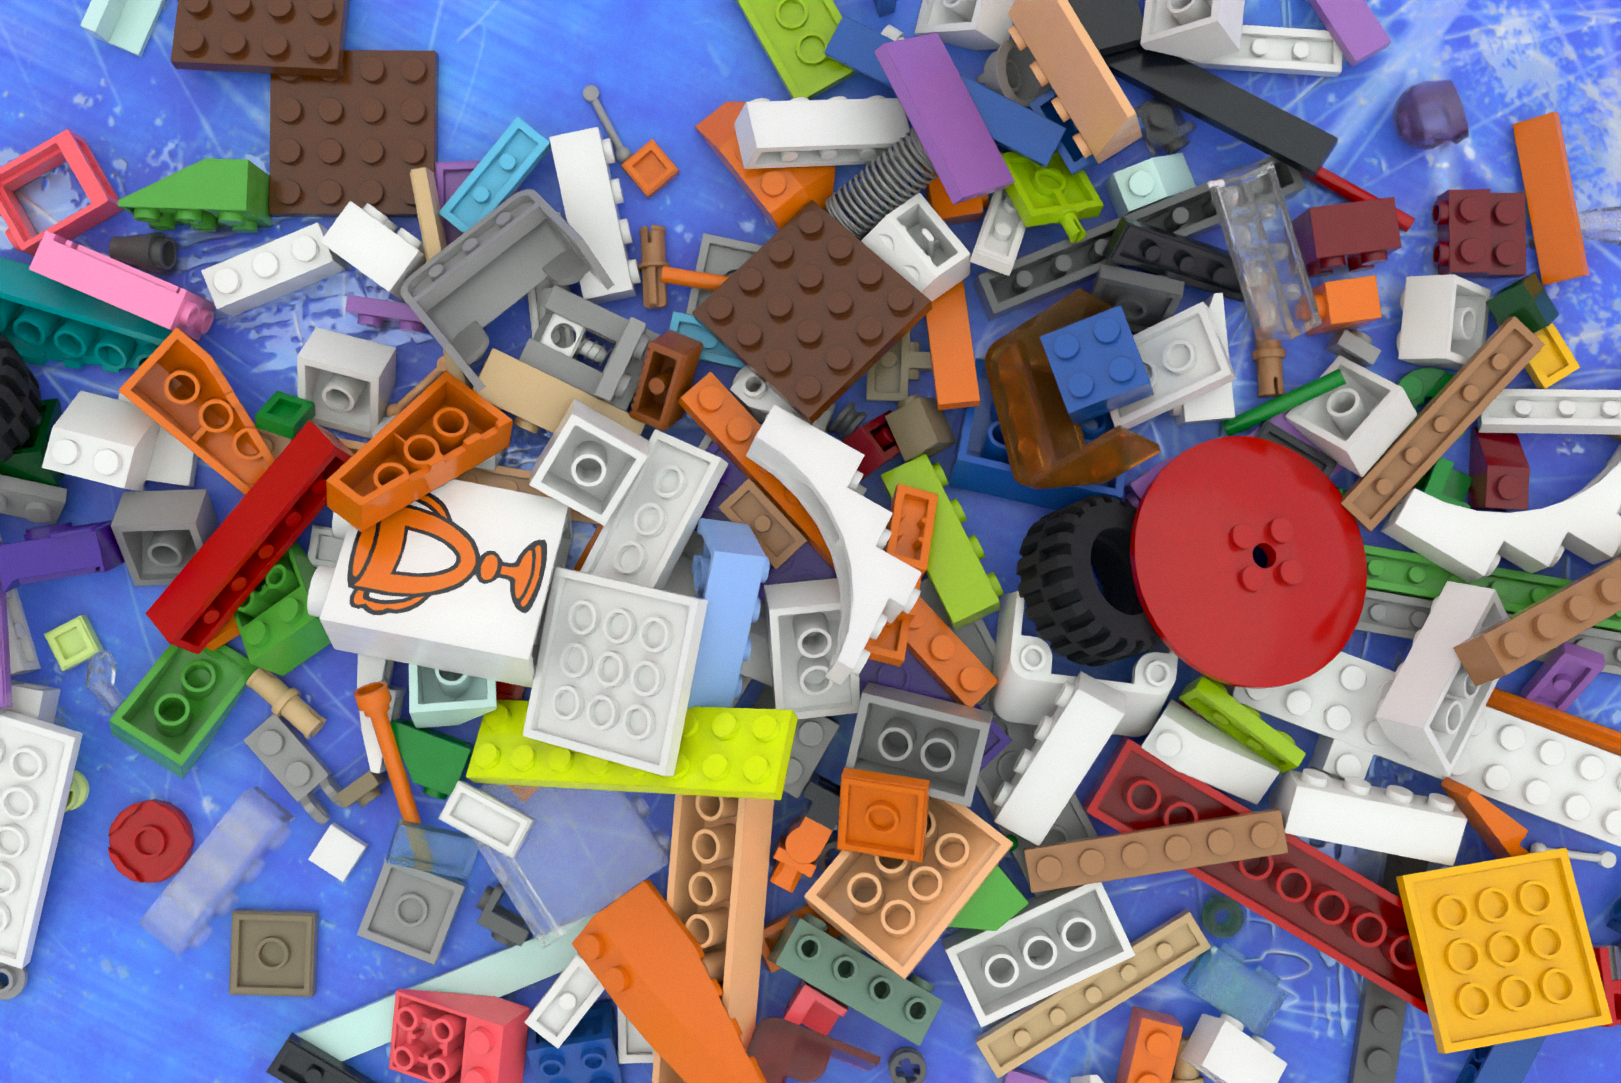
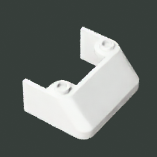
M1019 591L1000 597L992 673L998 682L991 688L990 707L994 715L1002 721L1038 726L1045 715L1052 717L1058 708L1055 700L1065 682L1068 681L1073 684L1077 677L1051 674L1052 652L1048 644L1038 637L1021 635L1025 600L1024 597L1020 598ZM1162 640L1156 646L1149 648V653L1137 659L1133 667L1131 683L1096 679L1126 695L1125 715L1112 735L1139 737L1147 734L1154 726L1175 683L1178 656Z

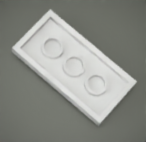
M655 429L648 441V458L610 519L603 526L580 572L663 590L728 463L716 455Z

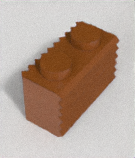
M673 330L665 332L648 343L650 349L645 351L647 357L643 359L645 364L641 366L643 372L639 374L641 379L637 381L639 387L635 389L636 395L632 397L634 403L631 404L632 410L628 412L631 418L665 431L670 426H673V423L676 424V421L682 419L684 409L678 401L681 396L691 389L703 347L702 342Z

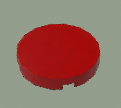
M157 799L137 802L121 811L111 824L108 834L110 836L108 851L109 857L118 872L131 881L140 883L165 881L181 871L192 856L195 842L192 824L185 813L170 802Z

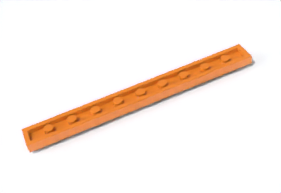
M709 372L681 396L678 403L746 477L751 478L808 539L807 542L835 571L831 553L817 524L798 498L773 474L746 457L761 425L714 374ZM919 596L916 616L910 622L906 649L957 704L973 707L998 680Z

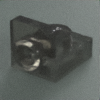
M1154 97L1134 108L1145 127L1147 136L1143 140L1152 156L1164 150L1167 155H1171L1190 143L1188 137L1196 129L1193 120L1186 123L1177 107Z

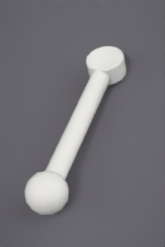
M1535 842L1530 847V853L1557 848L1546 847L1541 842ZM1567 850L1570 859L1597 862L1605 868H1611L1616 864V856L1606 850L1598 854Z

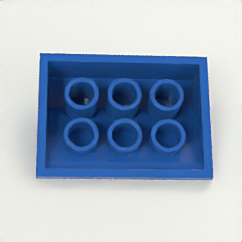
M976 358L975 367L980 405L964 408L948 482L949 486L1052 510H1059L1094 495L1114 497L1121 502L1132 428L1123 432L1118 431L1114 426L1110 412L1074 425L1067 412L1055 376Z

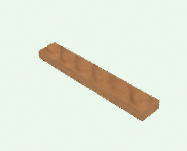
M1515 316L1508 317L1422 409L1363 477H1359L1346 491L1340 504L1355 518L1360 526L1366 531L1372 532L1545 344Z
M1278 808L1023 848L1031 893L1288 853L1281 810Z

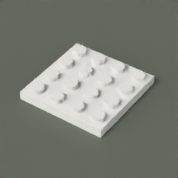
M555 567L523 736L658 775L674 776L708 600L572 569Z

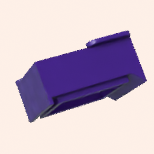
M113 520L72 526V522H64L25 529V541L0 544V579L3 592L6 593L28 583L92 574L99 571L103 573L125 563L111 528Z

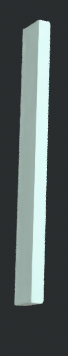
M602 909L527 939L522 946L514 944L406 989L502 997L556 975L565 969L577 953L572 942L593 916ZM396 993L295 1034L338 1060L345 1061L391 1042Z

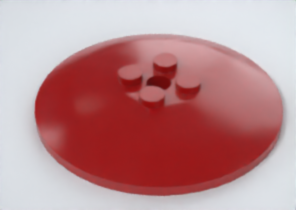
M1247 436L1221 437L1197 444L1177 455L1156 474L1146 488L1135 513L1130 541V563L1137 596L1144 613L1162 641L1176 656L1199 673L1215 681L1236 687L1251 689L1280 687L1303 680L1323 669L1340 653L1352 636L1359 621L1366 594L1367 566L1364 545L1355 518L1340 504L1343 499L1342 494L1317 466L1299 453L1270 440ZM1255 546L1263 549L1267 555L1268 561L1265 568L1258 566L1253 559V549Z

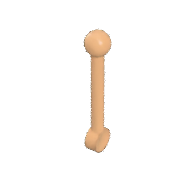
M444 356L438 359L437 367L397 404L392 403L386 408V415L388 417L397 416L404 407L447 370Z

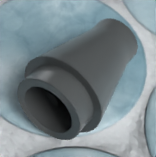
M162 232L125 237L114 236L109 244V254L112 259L122 261L155 273H162L164 270H171L177 260V246L173 238L166 237Z

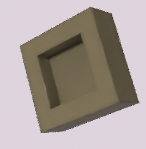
M369 770L335 796L344 808H348L356 803L363 808L383 794L379 786L389 779L384 772L378 774Z

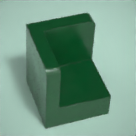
M1535 272L1496 291L1486 301L1499 326L1508 317L1515 316L1532 333L1549 326L1559 316L1557 309Z

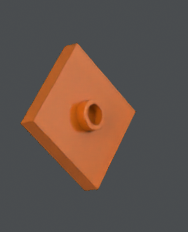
M844 767L841 774L837 849L922 863L925 854L930 780Z

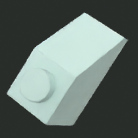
M1183 153L1154 157L1113 173L1105 184L1118 218L1196 187Z

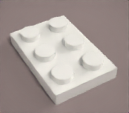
M1204 302L1198 303L1133 335L1154 395L1110 412L1115 428L1123 432L1237 379L1210 310Z

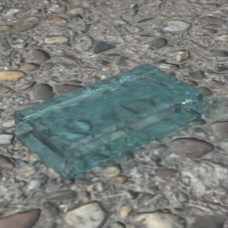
M398 819L386 860L388 864L469 880L481 841L466 833Z

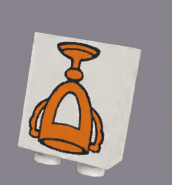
M452 479L362 532L335 512L333 513V537L344 540L336 567L320 565L314 572L308 592L307 610L310 616L320 617L319 619L334 649L532 688L555 567L566 568L574 536L569 506L554 498Z

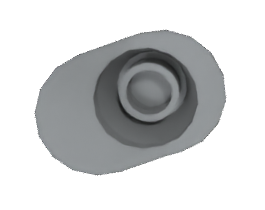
M1013 39L1004 41L998 50L994 51L987 58L984 65V73L976 78L977 83L985 84L986 88L1024 107H1030L1029 103L1052 89L1049 83L1041 87L1029 67L1035 61L1028 47L1020 52Z

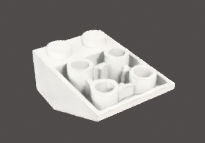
M920 192L886 215L861 240L868 248L930 299L931 302L970 275V252Z

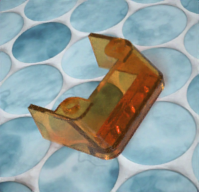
M1081 288L1073 291L995 341L985 356V369L1013 477L1019 484L1035 490L1106 483L1161 452L1159 444L1121 425L1086 444L1080 423L1074 425L1067 412L1040 336L1114 308Z

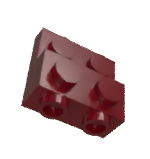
M1490 189L1447 190L1437 196L1432 209V221L1434 225H1437L1438 241L1433 247V263L1435 266H1438V275L1455 274L1461 278H1520L1526 275L1525 193H1490Z

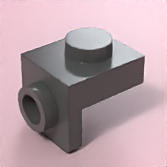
M502 879L495 888L488 886L476 907L482 911L477 923L491 930V936L496 941L507 946H513L514 943L522 946L529 937L535 923L499 905L510 885L509 882Z

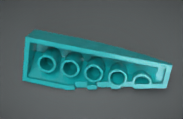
M0 257V333L8 338L24 362L45 365L48 360L64 362L67 368L81 369L84 364L102 366L103 371L120 373L123 368L138 369L173 332L168 328L29 270L30 265Z

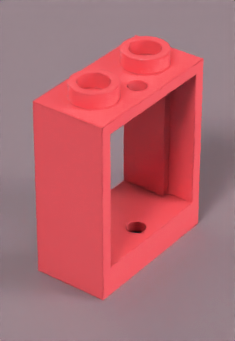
M69 129L64 130L0 167V216L3 217L9 228L5 230L7 238L19 252L24 251L35 256L45 231L37 234L14 191L66 161L91 204L46 229L47 231L71 241L123 211L122 208L118 207L119 198L87 142Z

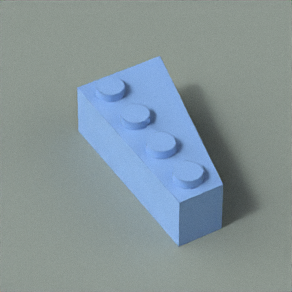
M699 518L697 534L702 535L704 545L702 555H693L691 572L694 573L696 598L708 600L687 710L692 706L732 708L733 701L738 700L741 696L742 676L740 670L742 662L748 661L750 657L751 637L748 635L751 622H757L759 617L760 583H765L768 578L770 563L749 524Z

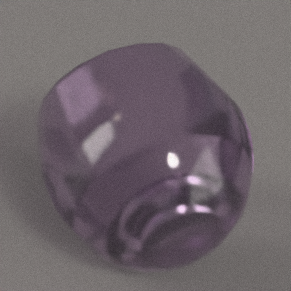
M1450 79L1423 81L1414 84L1406 89L1397 99L1392 111V125L1395 134L1406 146L1417 150H1431L1447 142H1453L1456 145L1469 137L1465 112L1458 92Z

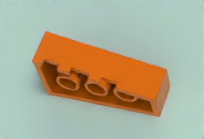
M446 370L326 480L327 507L362 532L510 446L513 420Z

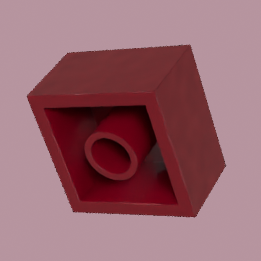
M1395 197L1311 207L1287 224L1293 272L1307 271L1309 278L1327 276L1334 273L1333 269L1348 266L1349 272L1370 270L1375 268L1374 264L1388 261L1387 255L1401 248Z

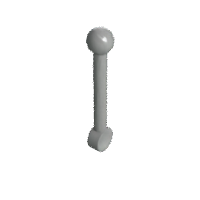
M588 85L583 90V97L588 103H592L616 149V159L624 163L631 157V151L623 146L599 101L600 93L598 88L594 85Z

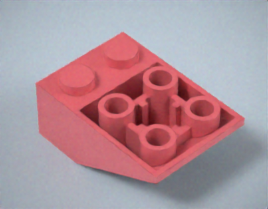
M398 989L395 995L389 1069L429 1083H523L529 1028L524 1022L528 1018L531 1008L496 996Z

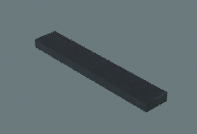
M1142 46L1102 56L1113 75L1312 178H1315L1337 145V137L1180 57L1146 50Z

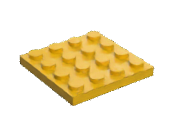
M1566 847L1396 877L1438 1053L1447 1054L1613 1023Z

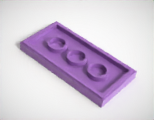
M938 32L883 43L874 51L953 205L1005 189L1015 182Z

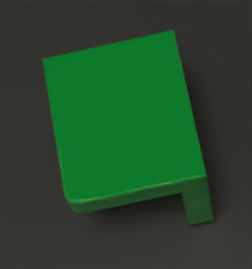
M1440 457L1413 487V489H1418L1445 503L1469 509L1472 507L1463 502L1472 481L1471 476L1452 469L1455 462Z

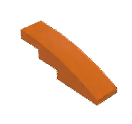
M897 484L890 507V512L893 514L886 526V529L892 533L883 551L922 572L914 587L920 590L921 577L927 571L938 494ZM918 599L909 614L901 611L892 624L886 622L876 640L869 637L864 649L871 652L868 659L900 667L905 659L910 622L916 616Z

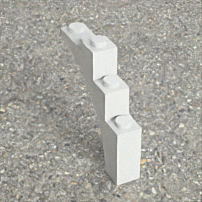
M774 404L755 436L746 457L773 474L798 498L817 524L831 553L839 583L841 619L836 649L825 677L841 686L850 673L858 676L866 664L871 652L864 649L869 637L876 640L886 622L892 624L901 611L909 614L921 592L914 587L922 572L883 551L892 533L886 529V526L893 513L855 492L864 475L857 470L864 454Z
M1621 444L1600 473L1583 489L1560 503L1543 509L1513 513L1476 511L1445 503L1414 488L1393 508L1381 532L1467 583L1484 576L1488 577L1497 567L1501 557L1530 574L1547 567H1553L1561 558L1564 548L1593 565L1611 558L1614 559L1621 553V516L1619 515L1621 513Z

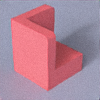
M802 980L784 1008L783 1020L797 1029L802 1023L825 1037L829 1034L838 1017L845 1016L848 1011V1005Z

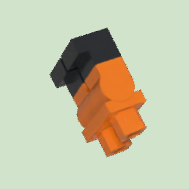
M813 772L803 789V797L809 800L801 815L790 822L787 835H780L774 849L773 858L777 861L772 869L770 881L793 893L802 874L810 878L812 877L817 867V858L824 849L839 820L841 786L816 772Z

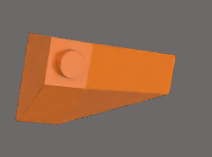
M178 327L173 330L118 390L244 495L248 493L276 460L213 357Z

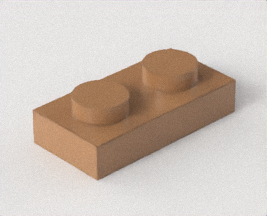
M748 478L718 507L731 522L749 524L763 552L775 569H778L808 541L802 532L751 478Z

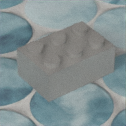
M868 682L861 695L845 767L930 780L929 797L971 807L993 712Z

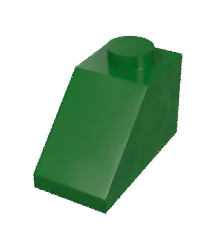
M402 717L391 721L399 752L413 782L424 786L423 793L434 798L446 800L448 795L452 794L458 781L462 780L465 782L475 744L429 727L416 728L413 721Z

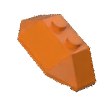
M727 101L695 126V129L777 232L811 200L827 212L825 202L833 194L835 166L744 169L734 122L746 102Z

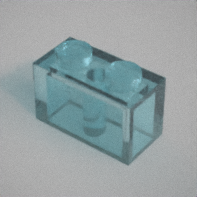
M1208 940L1211 948L1197 957L1182 983L1191 992L1229 1017L1237 1019L1244 1027L1262 1037L1288 997V994L1278 986L1281 979L1260 964L1256 970L1244 964L1243 960L1246 955L1224 941L1222 946L1218 947Z

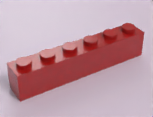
M309 420L145 614L170 644L199 655L327 504L326 480L354 455L334 434Z

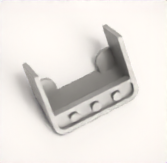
M526 189L512 195L413 272L403 282L400 295L474 387L481 391L486 386L469 365L484 356L489 345V337L483 328L548 277L557 285H571L579 282L590 271L607 290L615 284L584 239L535 190Z

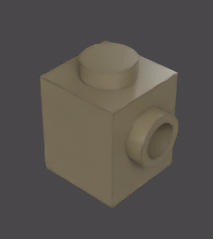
M919 394L906 397L897 403V410L885 416L904 461H911L925 453L929 459L957 443L943 411L937 410L935 398H923Z

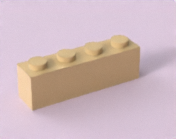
M494 348L490 350L478 375V378L486 387L481 391H478L474 386L472 388L473 391L497 409H502L515 415L516 419L513 424L534 434H537L539 427L554 433L574 399L638 435H641L646 425L631 418L629 413Z

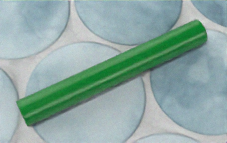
M1337 369L1235 416V418L1222 422L1228 437L1233 436L1343 386L1346 382L1340 369Z

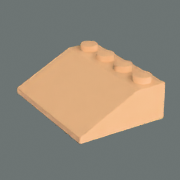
M1015 0L1008 12L1014 25L1007 30L1020 52L1028 47L1035 61L1029 67L1041 87L1048 83L1051 85L1057 95L1056 98L1051 100V103L1063 123L1071 118L1079 132L1072 136L1084 158L1093 155L1097 163L1100 164L1141 138L1142 133L1135 110L1068 0Z
M929 797L925 854L922 863L842 850L804 895V898L811 909L840 933L903 980H906L1010 850L1013 842L966 806Z

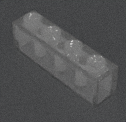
M1273 161L1240 166L1208 181L1210 193L1257 341L1292 340L1322 324Z
M258 786L244 791L138 924L177 955L191 946L196 950L212 933L213 929L208 925L216 915L219 914L223 917L237 902L239 896L235 892L244 881L247 884L251 883L265 867V863L261 859L270 848L276 851L290 836L291 831L287 827L295 819V816Z

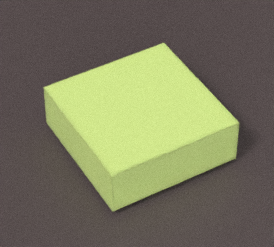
M80 615L44 634L62 671L70 670L105 652L87 615Z

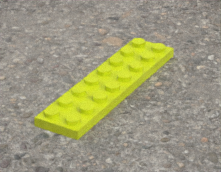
M497 700V709L483 715L466 777L473 783L781 800L798 716L792 710L692 706L686 712L674 776H662L524 737L523 731L529 701Z

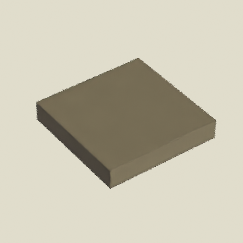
M240 908L233 910L229 995L313 997L316 994L319 911Z

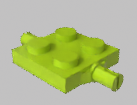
M1057 149L1047 168L1014 152L1000 153L1015 181L1006 187L1005 190L1025 227L1059 223L1063 226L1071 243H1074L1075 240L1076 243L1083 240L1087 233L1078 219L1098 217L1104 206L1085 171L1072 175Z

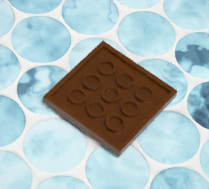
M178 0L171 63L176 69L341 77L350 0Z
M344 50L341 77L271 74L269 214L273 217H339L347 204L352 201L361 209L368 203L386 217L418 218L410 172L412 169L426 167L433 171L435 176V162H438L439 55L437 52L415 50Z
M811 200L701 303L692 314L700 325L812 425L932 309V303L923 293L816 202Z

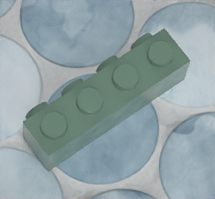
M806 913L804 919L791 915L767 960L920 1046L943 1000L931 994L935 986L914 974L909 981L907 979L903 980L878 960H872L861 953L862 948L843 934L837 940L825 933L829 925L809 913Z

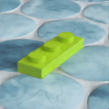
M1202 676L1187 684L1178 697L1222 732L1281 769L1279 774L1299 767L1306 755L1305 752L1295 745L1292 737L1282 731L1273 729L1261 720V715L1254 708L1240 704L1227 694V689L1218 681Z

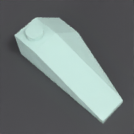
M409 664V713L416 728L460 725L497 709L495 680Z

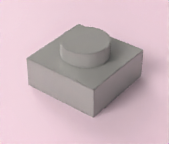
M1345 329L1334 334L1325 348L1334 355H1340L1364 368L1373 365L1382 351L1371 345L1373 340L1368 335L1355 329H1350V331Z

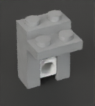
M554 285L544 306L546 311L533 339H528L519 361L627 412L631 404L634 403L632 397L636 395L635 389L639 387L637 381L641 379L639 374L643 372L641 366L645 364L643 359L647 357L645 351L650 349L648 343L660 335L646 329V323L632 316L630 320L625 319ZM561 327H569L576 333L574 344L568 348H559L552 341L554 332ZM586 332L615 345L614 349L611 348L608 351L609 353L612 350L603 372L574 359L575 355L581 354L584 356V359L586 357L591 359L592 363L593 361L600 362L599 366H601L608 355L605 345L600 346L598 341L594 343L590 341V338L586 339Z

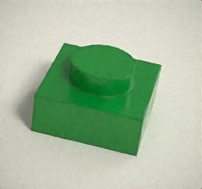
M276 391L255 414L256 427L293 439L303 426L315 417L314 402Z

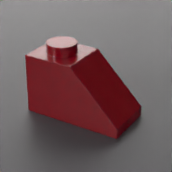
M891 410L861 426L842 441V443L864 454L857 468L858 471L864 474L860 482L901 453L885 416L892 413Z
M1478 427L1471 428L1469 476H1471L1472 481L1468 489L1467 504L1472 506V510L1501 512L1528 510L1530 467L1517 433H1478Z

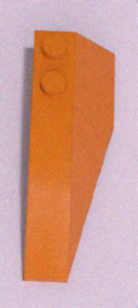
M649 879L642 881L593 916L572 942L573 947L623 1014L651 1047L686 1083H767L755 1057L748 1056L741 1042L740 1036L743 1032L736 1018L730 1019L720 999V996L724 993L717 979L711 980L701 960L705 957V954L700 944Z

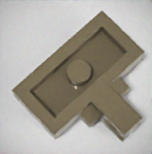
M911 329L867 371V402H899L908 397L909 380L919 381V372H932L930 352H920V343L910 342Z

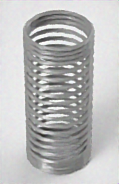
M911 128L910 133H906L905 137H900L899 142H894V147H889L888 151H883L882 156H877V161H872L871 165H866V169L861 170L860 175H855L854 179H850L849 184H844L843 188H839L838 193H833L826 199L825 205L828 214L859 240L864 238L886 215L914 197L916 193L921 191V188H926L927 184L932 183L933 179L938 178L914 128ZM903 141L907 143L910 150L904 145ZM897 145L901 147L903 153L900 150H898ZM891 150H893L896 153L897 157L892 154ZM886 155L890 157L892 163L886 158ZM880 159L884 161L886 167L880 162ZM919 161L926 167L928 173L923 170ZM915 168L921 173L922 177L917 174ZM909 172L915 177L917 183L912 179ZM905 179L910 182L911 187L907 185ZM899 183L905 188L906 192L901 189ZM895 190L899 192L900 197L896 194ZM889 194L894 197L895 202L890 198ZM884 199L888 201L889 206L885 204ZM878 203L883 207L884 211L880 209ZM841 208L848 214L851 220L847 218Z

